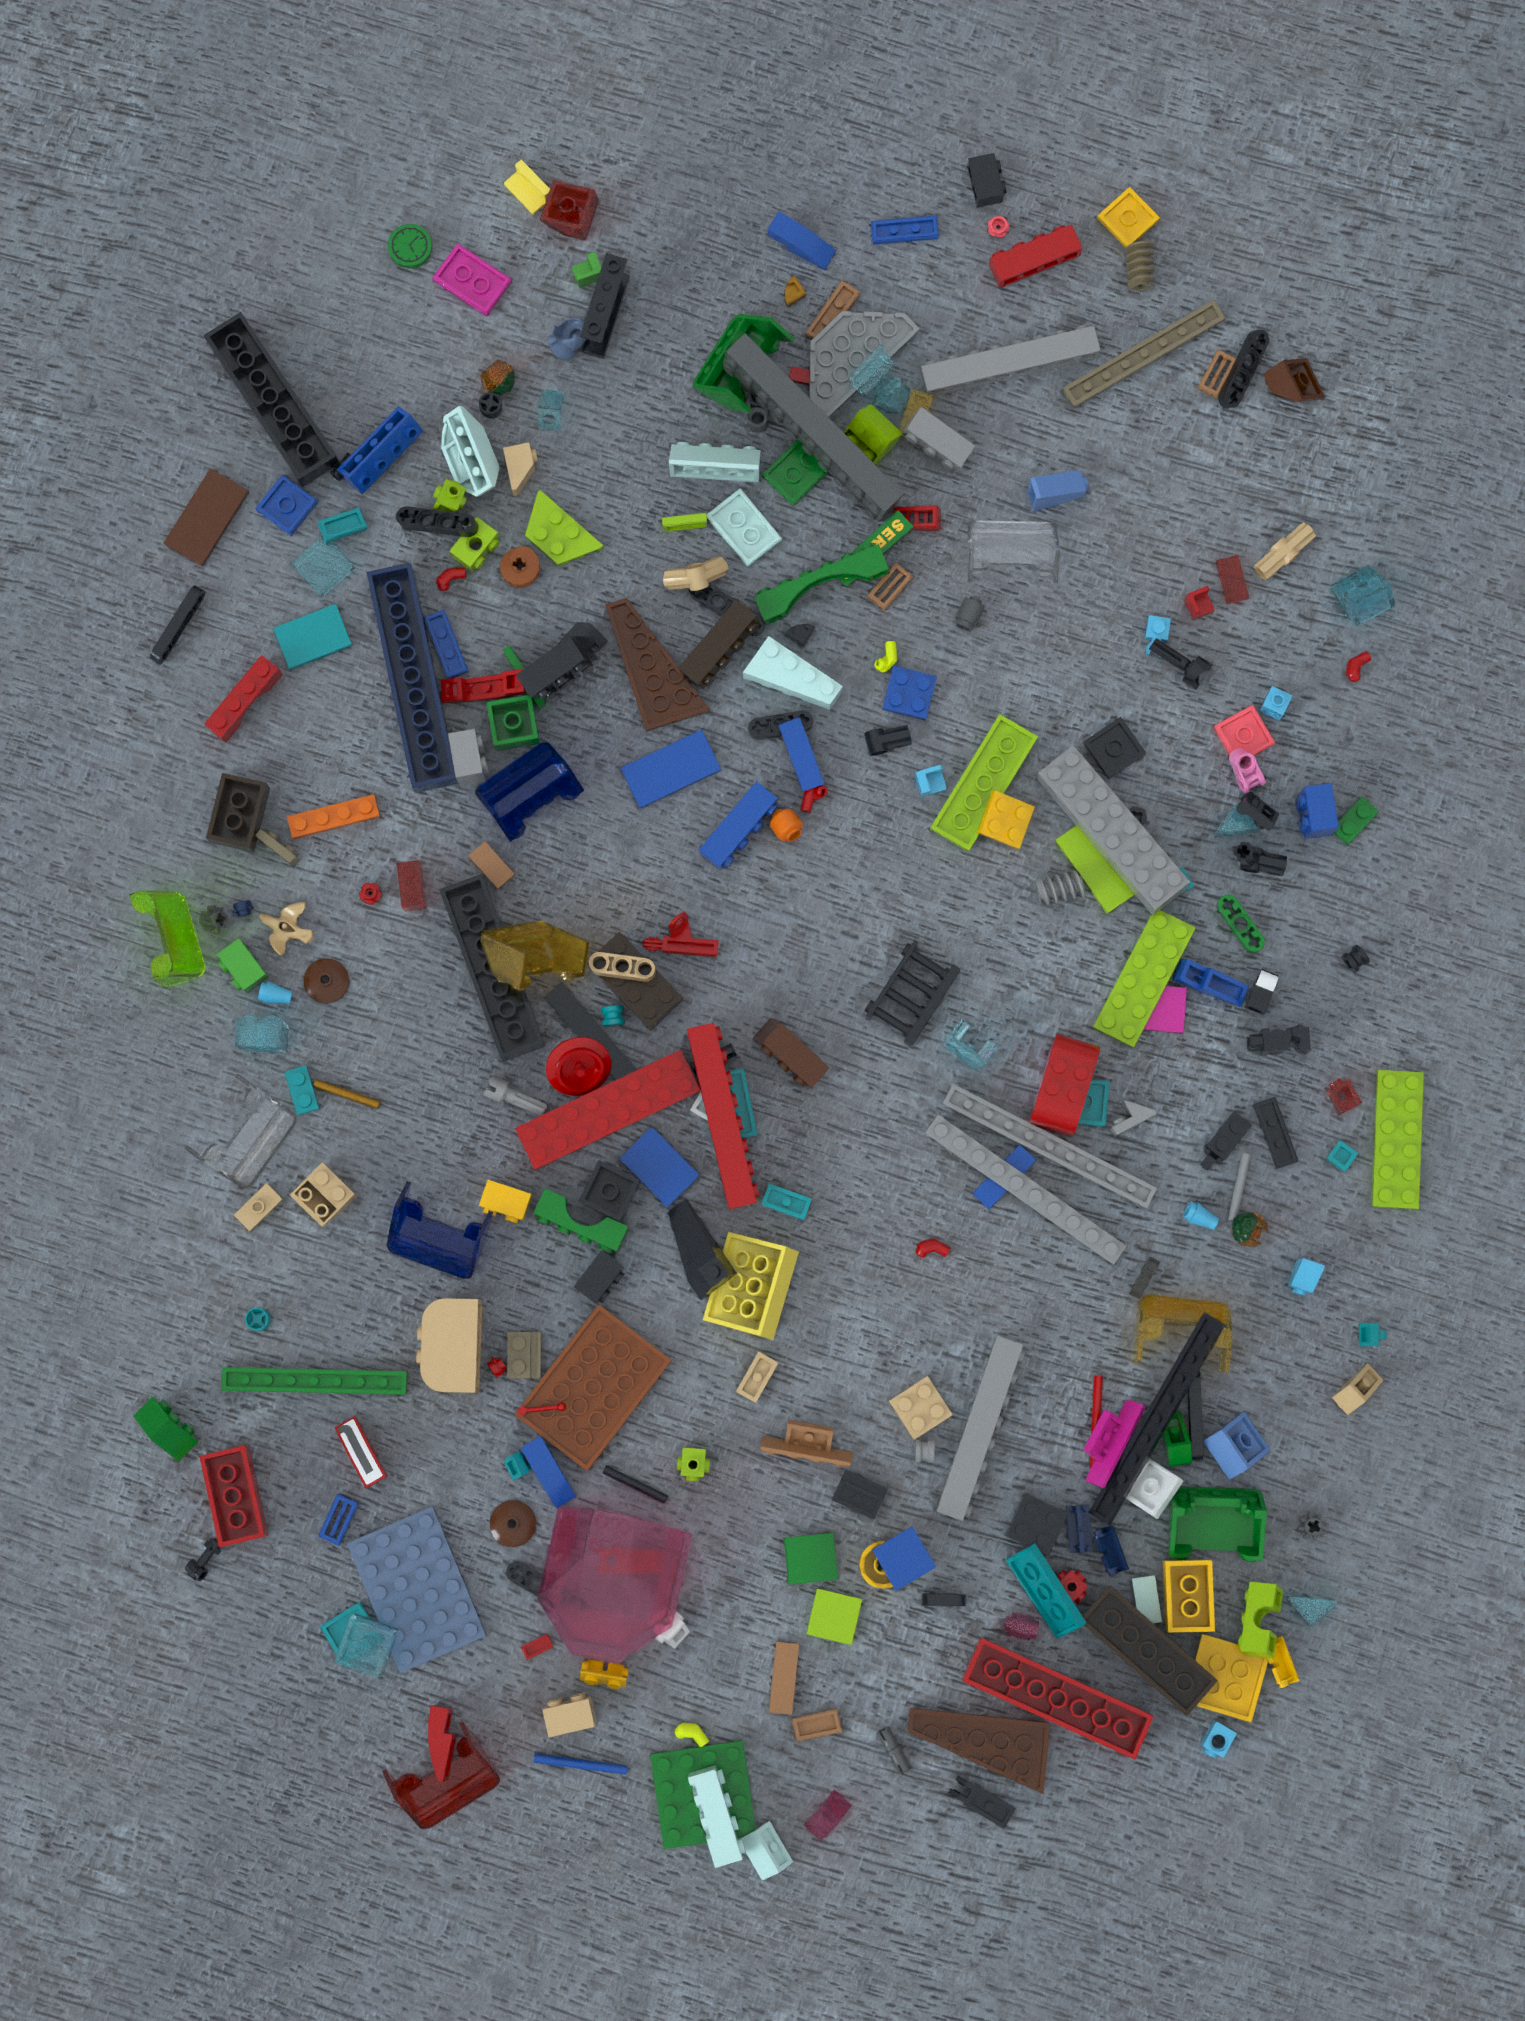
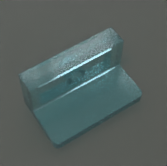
M882 344L876 348L849 379V382L864 396L871 391L896 363L883 351L884 346Z

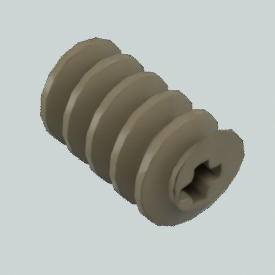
M1151 241L1134 242L1125 249L1127 254L1126 262L1128 263L1126 265V270L1128 271L1126 275L1128 279L1127 287L1131 290L1143 292L1155 287V285L1149 284V282L1155 280V277L1148 275L1154 272L1153 267H1148V265L1154 263L1153 259L1148 258L1154 254V251L1147 249L1153 247V242Z

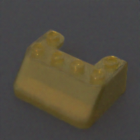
M533 921L483 930L481 933L480 941L492 975L496 977L497 981L513 985L514 989L526 990L532 984V979L528 976H542L543 973L548 972L556 973L562 979L568 981L585 975L590 942L552 924Z

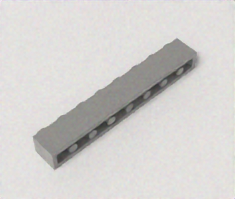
M1082 325L1069 332H1066V330L1057 331L1052 336L1045 337V335H1039L1026 342L1017 340L1009 346L1002 347L1001 345H996L983 352L974 350L962 357L953 355L940 362L931 360L921 366L920 373L926 397L929 398L1099 358L1101 350L1095 327Z
M1000 1336L995 1337L936 1512L963 1521L964 1517L969 1518L973 1506L969 1504L971 1496L977 1495L980 1482H977L979 1473L984 1474L988 1463L984 1459L986 1452L992 1451L995 1443V1438H992L994 1429L999 1430L1003 1419L1000 1416L1002 1407H1007L1010 1399V1394H1007L1009 1385L1014 1386L1018 1375L1017 1372H1014L1017 1363H1022L1026 1352L1022 1350L1023 1344Z

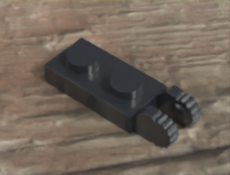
M958 1775L955 1780L960 1785L971 1789L967 1797L950 1788L948 1793L962 1801L963 1805L1004 1829L1016 1808L976 1783L972 1784Z

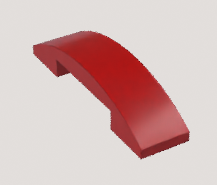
M523 669L504 671L499 675L441 680L442 702L486 701L524 693L526 690L516 676Z

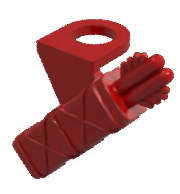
M682 912L669 924V934L671 936H663V940L650 936L644 939L642 944L648 951L656 952L662 949V953L713 958L718 956L719 941L692 938L688 914Z

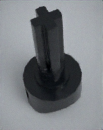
M1157 638L1149 648V650L1178 669L1185 671L1182 681L1195 690L1200 685L1199 675L1209 671L1213 665L1199 655L1196 660L1193 659L1191 662L1187 657Z

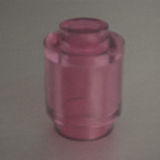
M1012 1613L1011 1617L1006 1616L1004 1630L1008 1631L1007 1636L1024 1640L1036 1639L1039 1621L1034 1620V1617Z

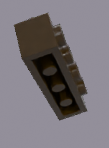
M736 599L680 665L679 669L702 689L710 686L716 678V673L720 669H724L729 664L733 653L738 652L744 646V640L749 634L752 635L757 631L761 620Z

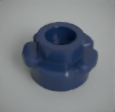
M250 900L233 904L234 911L232 913H236L238 917L251 914L254 906L251 905Z

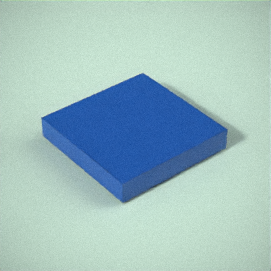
M282 474L255 509L289 536H292L318 504V500Z
M913 1526L872 1549L895 1591L936 1568Z

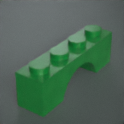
M546 1188L533 1212L538 1216L537 1221L548 1226L550 1222L559 1225L557 1230L568 1235L572 1231L579 1235V1240L587 1244H591L592 1241L600 1244V1250L609 1254L612 1251H619L629 1229L627 1225L609 1217L592 1226L578 1224L572 1220L568 1213L566 1197Z

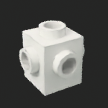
M665 1607L657 1612L649 1623L654 1631L652 1636L661 1644L665 1641L674 1649L690 1631L683 1622L684 1618L677 1611L673 1610L670 1612Z

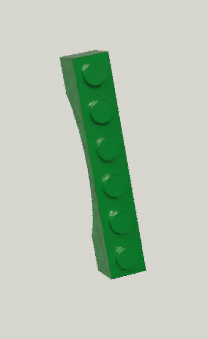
M869 544L863 547L859 553L845 554L841 557V560L835 563L832 561L826 562L816 571L807 570L802 572L799 578L792 581L791 579H786L773 589L767 587L758 591V595L754 596L765 624L768 625L787 617L799 598L821 583L842 578L871 582L890 574L879 544L875 546L874 544Z

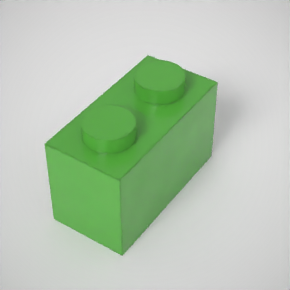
M239 938L217 954L221 959L218 961V964L225 973L229 971L234 978L231 981L238 991L243 989L248 993L269 978Z

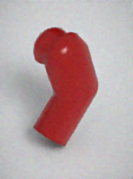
M465 567L445 569L436 579L438 590L447 591L449 583L453 579H465Z
M1368 651L1348 661L1346 676L1349 677L1351 682L1360 680L1361 666L1371 661Z
M820 785L806 790L803 795L800 811L811 813L813 802L827 795V787Z
M931 1238L920 1241L915 1252L921 1258L934 1251L946 1257L951 1247L937 1239Z

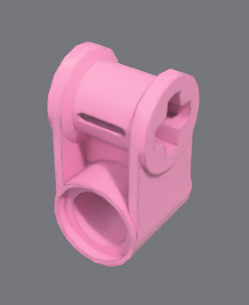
M1242 748L1231 752L1229 761L1243 793H1249L1250 789L1259 784H1266L1264 775L1259 769L1254 755ZM1246 756L1245 762L1240 765V759Z

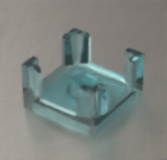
M960 1019L945 1039L943 1046L977 1072H980L994 1054L998 1045L988 1040L979 1053L975 1052L976 1049L973 1046L961 1041L967 1033L969 1024Z

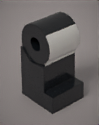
M1261 968L1244 1008L1261 1015L1267 1013L1279 975Z

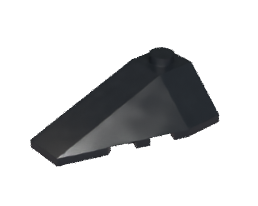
M684 1199L669 1210L668 1215L687 1280L699 1299L703 1300L734 1277L737 1272L689 1201Z

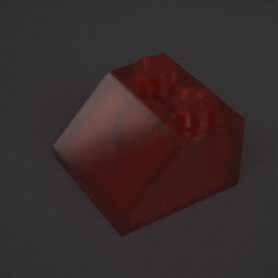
M553 180L540 222L564 236L586 241L599 203L595 190Z

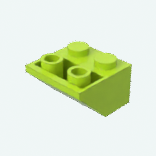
M872 404L858 411L843 432L875 465L892 450L903 435Z

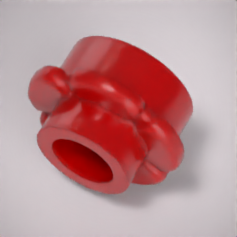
M376 883L363 884L359 892L360 899L369 905L379 901L382 895L380 887Z
M491 1357L492 1360L487 1362V1365L496 1378L501 1375L505 1376L503 1371L507 1368L500 1357L497 1359Z

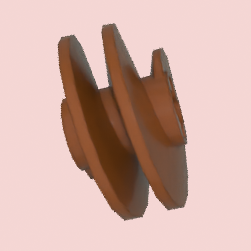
M518 546L504 554L500 562V572L504 581L510 586L523 588L533 584L538 578L540 562L537 554L531 548ZM518 564H523L524 566L521 571L517 570Z

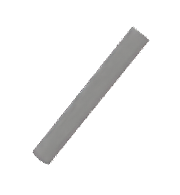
M1242 1153L1228 1215V1220L1233 1221L1234 1217L1239 1213L1251 1157L1247 1153Z

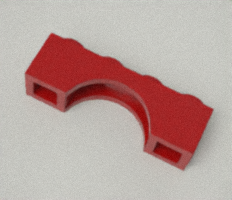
M261 655L204 723L208 730L226 743L240 727L242 718L249 707L262 694L269 692L283 675L279 668Z

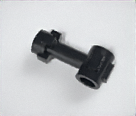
M211 1537L210 1540L204 1543L206 1549L198 1561L192 1559L186 1564L185 1571L188 1572L187 1575L193 1580L202 1581L208 1574L205 1565L214 1553L219 1555L221 1552L216 1539Z

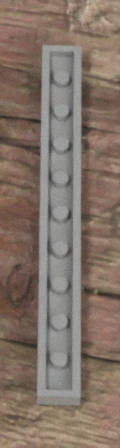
M952 1084L942 1104L1145 1209L1148 1208L1157 1190L1156 1187L955 1084Z
M939 1114L925 1132L928 1136L1113 1265L1127 1247Z

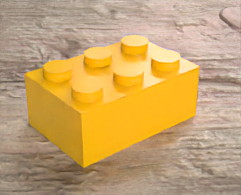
M1162 1560L1165 1631L1168 1633L1214 1632L1212 1560Z

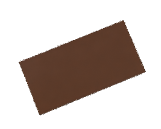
M210 468L164 541V545L203 567L249 494V491Z

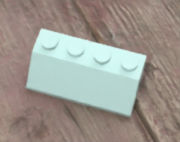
M678 442L677 445L671 444L669 457L670 477L759 482L761 450H756L752 446L737 449L731 445L712 447L711 444L706 443L699 444V446H690L686 442Z

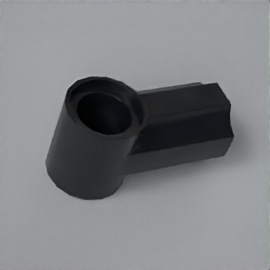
M908 725L887 730L883 728L873 729L864 733L869 756L887 753L890 749L912 744Z

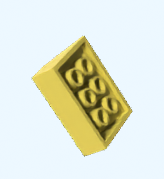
M728 1232L723 1253L737 1274L710 1294L703 1320L774 1340L799 1252L786 1246Z

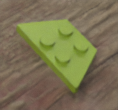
M541 490L538 491L525 537L558 567L569 563L570 560L585 557L586 554L596 550L601 551L604 548L596 538Z

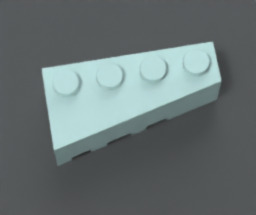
M769 636L743 671V679L752 680L760 683L762 686L771 687L784 694L798 697L803 701L828 710L832 708L843 691L842 685Z
M714 1765L689 1773L688 1780L690 1786H693V1797L697 1808L700 1810V1820L704 1831H706V1840L715 1868L742 1860V1853H746L742 1839H737L735 1830H738L739 1827L736 1817L731 1816L728 1807L732 1806L729 1793H724L722 1784L726 1782L722 1769L717 1770V1766Z

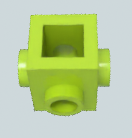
M445 479L443 485L438 484L433 497L436 500L432 510L455 513L458 509L462 510L467 497H464L466 488L457 481Z
M683 1447L682 1457L678 1456L677 1470L681 1471V1476H685V1481L699 1482V1477H704L705 1473H709L710 1459H706V1449ZM695 1460L698 1466L696 1469L690 1468V1461Z

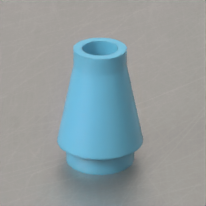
M269 981L267 983L261 982L258 1000H262L263 1003L290 1004L292 991Z
M1191 1201L1183 1213V1218L1187 1219L1188 1223L1212 1230L1215 1229L1219 1221L1218 1217L1214 1216L1198 1202L1194 1203Z

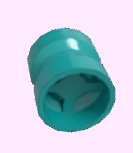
M252 1308L246 1313L245 1323L252 1330L264 1331L271 1324V1315L265 1309Z

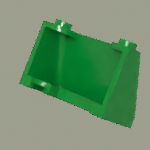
M1180 1486L1169 1502V1558L1185 1560L1191 1556L1192 1550L1237 1551L1239 1557L1246 1562L1263 1561L1267 1517L1263 1494L1259 1490L1248 1488Z

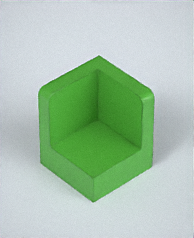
M596 252L587 254L588 261L572 266L579 288L598 280L601 265Z

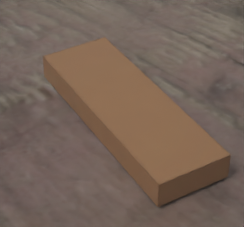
M842 280L805 332V336L812 340L839 313L849 311L860 296V291Z
M776 1641L769 1706L770 1713L792 1715L799 1643Z

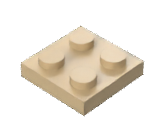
M928 1376L889 1400L913 1440L953 1415Z

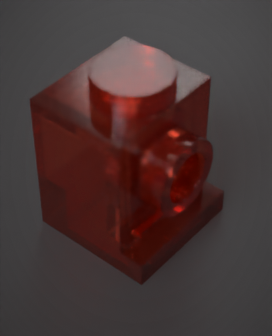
M1339 1078L1329 1084L1330 1089L1326 1093L1337 1110L1338 1116L1362 1103L1349 1079L1342 1081ZM1339 1092H1343L1345 1094L1344 1100H1340L1337 1095Z

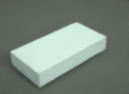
M1155 1575L1131 1578L1136 1608L1153 1623L1162 1622Z

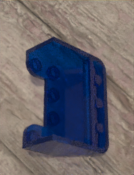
M543 742L480 784L475 790V795L502 833L511 842L524 834L526 825L522 820L534 815L536 810L542 806L550 804L558 795L563 800L571 801L576 799L584 791V788L567 762L549 742Z

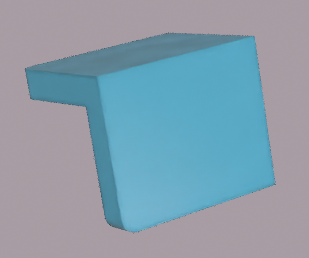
M942 765L915 772V779L921 798L946 790Z

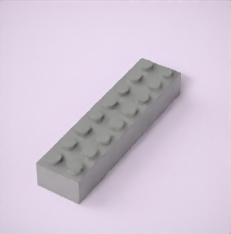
M1074 745L1038 773L1037 780L1074 824L1079 827L1153 916L1189 887L1190 881Z

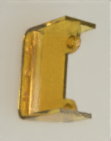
M1146 1295L1142 1297L1138 1303L1133 1363L1141 1362L1143 1339L1154 1340L1160 1337L1163 1331V1323L1196 1326L1205 1312L1226 1324L1214 1346L1222 1348L1220 1372H1229L1232 1346V1323L1229 1307L1224 1303L1159 1295Z

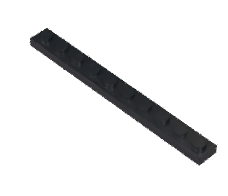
M1204 1312L1121 1455L1106 1486L1102 1488L1089 1511L1090 1514L1107 1525H1111L1226 1326V1324Z

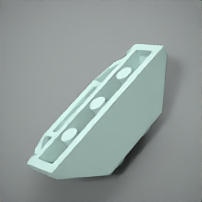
M458 406L443 416L444 427L441 449L454 481L465 487L466 492L479 497L495 487L500 466L484 427L463 406Z

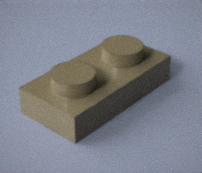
M260 829L255 835L258 840L294 867L299 861L295 856L297 852L288 844L282 846L277 842L279 837L270 830L266 833Z

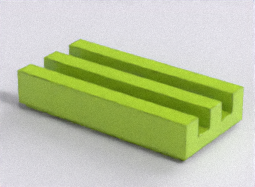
M706 513L662 518L663 531L707 527Z

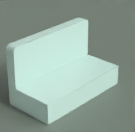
M770 1821L740 1838L743 1841L746 1854L761 1880L780 1873L793 1863Z

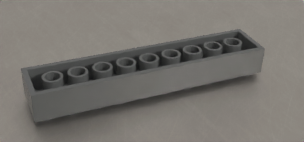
M746 333L726 351L722 363L724 370L730 376H735L740 381V386L746 392L750 391L756 397L755 401L760 407L768 408L772 419L778 424L782 423L787 428L786 432L792 439L800 441L803 445V450L809 456L813 455L818 460V465L825 472L829 471L834 476L833 479L841 488L845 487L850 492L849 496L855 503H861L866 508L865 512L871 519L874 520L876 518L880 522L899 503L904 493Z

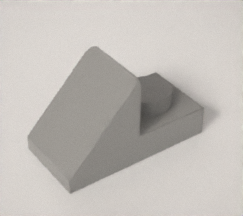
M1123 1100L1122 1105L1129 1118L1127 1119L1126 1116L1115 1120L1113 1122L1115 1126L1110 1130L1113 1136L1116 1137L1154 1117L1157 1113L1154 1109Z

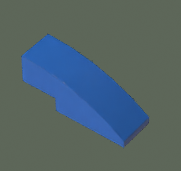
M779 211L768 228L769 237L787 246V250L826 270L836 253V250L819 236Z
M800 717L778 724L801 790L806 791L823 785L824 782Z
M1180 959L1172 979L1196 991L1238 1007L1242 1006L1249 988L1248 985L1213 968H1206L1190 959Z
M542 1436L521 1447L533 1471L556 1508L576 1497Z

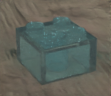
M243 1015V1019L236 1018L235 1046L241 1051L287 1052L289 1025L283 1019H279V1016L268 1015L265 1019L256 1018V1015Z
M355 1613L348 1620L335 1663L379 1678L385 1671L399 1629Z

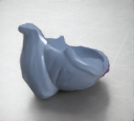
M576 317L565 320L558 326L554 325L552 335L548 336L547 344L550 346L551 352L558 359H573L575 357V350L585 343L587 339L580 337L584 320Z

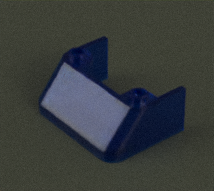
M407 1181L394 1206L386 1244L388 1250L397 1256L462 1279L471 1278L487 1239L493 1212L488 1211L483 1224L478 1222L469 1223L465 1231L423 1216V1206L417 1200L408 1198L411 1182Z

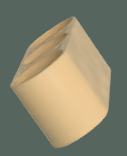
M596 952L589 959V966L592 972L599 976L648 982L656 974L654 963L647 958ZM600 958L606 961L605 967L596 969L594 962ZM627 962L629 968L625 972H619L616 970L617 964ZM642 965H649L652 970L648 975H641L639 968Z

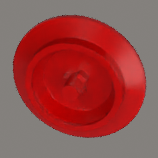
M574 1037L561 1042L552 1050L546 1062V1075L550 1084L557 1091L570 1096L585 1095L598 1089L606 1081L611 1070V1058L608 1050L602 1043L589 1037Z

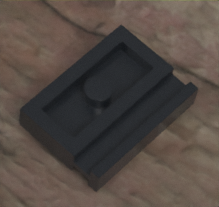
M845 1469L832 1500L875 1519L888 1488Z

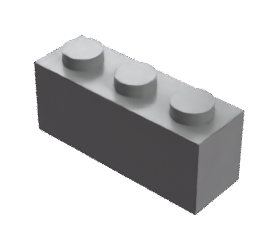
M923 407L918 408L902 430V433L906 435L905 438L910 443L923 447V451L928 456L937 457L948 470L956 471L961 468L975 447L974 444Z

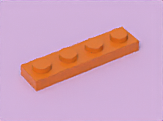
M372 794L287 816L292 839L294 840L379 818L380 813L376 797Z

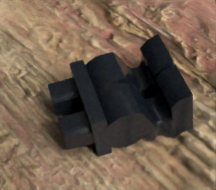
M1299 1024L1287 1028L1285 1031L1275 1029L1271 1032L1270 1028H1264L1258 1034H1251L1247 1037V1051H1260V1056H1267L1269 1053L1282 1054L1287 1049L1290 1041H1293L1295 1043V1050L1300 1054L1306 1055L1311 1050L1309 1027Z

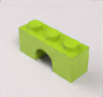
M1249 1582V1589L1245 1591L1246 1610L1242 1614L1243 1631L1239 1636L1238 1646L1240 1651L1246 1656L1274 1659L1277 1635L1270 1630L1262 1629L1261 1620L1270 1612H1281L1283 1589L1277 1584Z

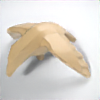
M305 902L286 906L280 911V918H275L268 914L259 915L262 922L273 929V933L269 935L268 939L273 949L279 955L285 954V946L290 939H298L307 944L314 938L313 930L302 929L297 925V918L306 908Z

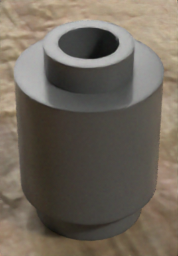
M970 596L969 599L964 598L955 619L957 621L955 625L963 630L972 631L984 610V606L981 605L982 601L973 596Z

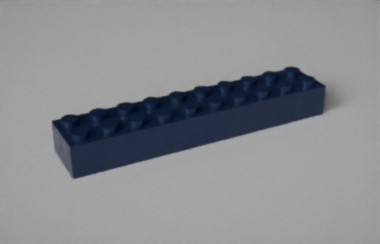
M411 563L366 572L412 789L415 793L459 784L455 776L448 729L413 567Z

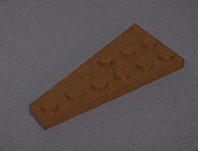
M910 1708L909 1733L1044 1794L1049 1722Z

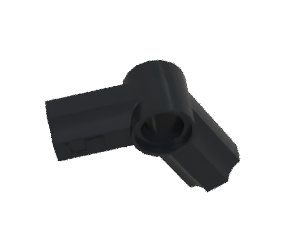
M1241 842L1238 846H1235L1233 854L1240 862V870L1250 873L1264 872L1278 876L1284 875L1287 856L1264 852L1263 849L1253 847L1249 842Z

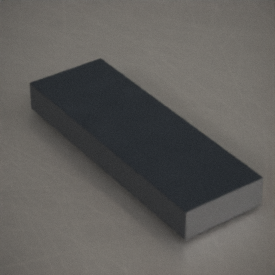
M1276 1097L1253 1104L1275 1168L1279 1169L1299 1162Z

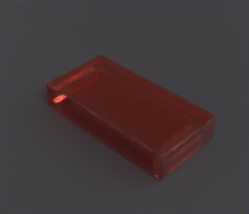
M1239 556L1216 560L1226 604L1248 600L1249 594Z

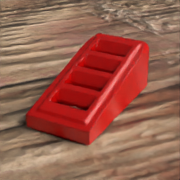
M938 505L894 507V514L898 510L901 513H906L905 518L910 523L911 513H914V524H912L914 528L911 531L941 530V509ZM920 514H924L923 523H920ZM929 514H933V523H929Z

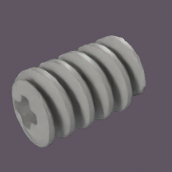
M1075 870L1071 872V878L1064 872L1062 880L1058 874L1054 875L1053 882L1049 876L1045 877L1044 883L1040 878L1036 879V892L1040 906L1042 900L1045 901L1047 906L1050 905V898H1053L1056 904L1059 903V896H1062L1066 902L1068 894H1071L1072 898L1076 900L1077 892L1081 894L1082 898H1085L1081 874L1078 875Z

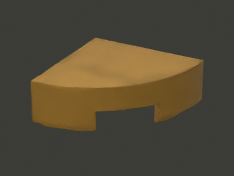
M795 276L788 281L785 288L784 298L787 307L806 297L807 294Z

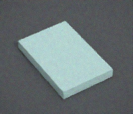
M741 488L706 515L707 520L747 568L782 541L781 536Z

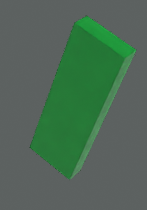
M511 646L503 649L505 657L514 670L525 669ZM532 698L539 711L546 707L543 698Z

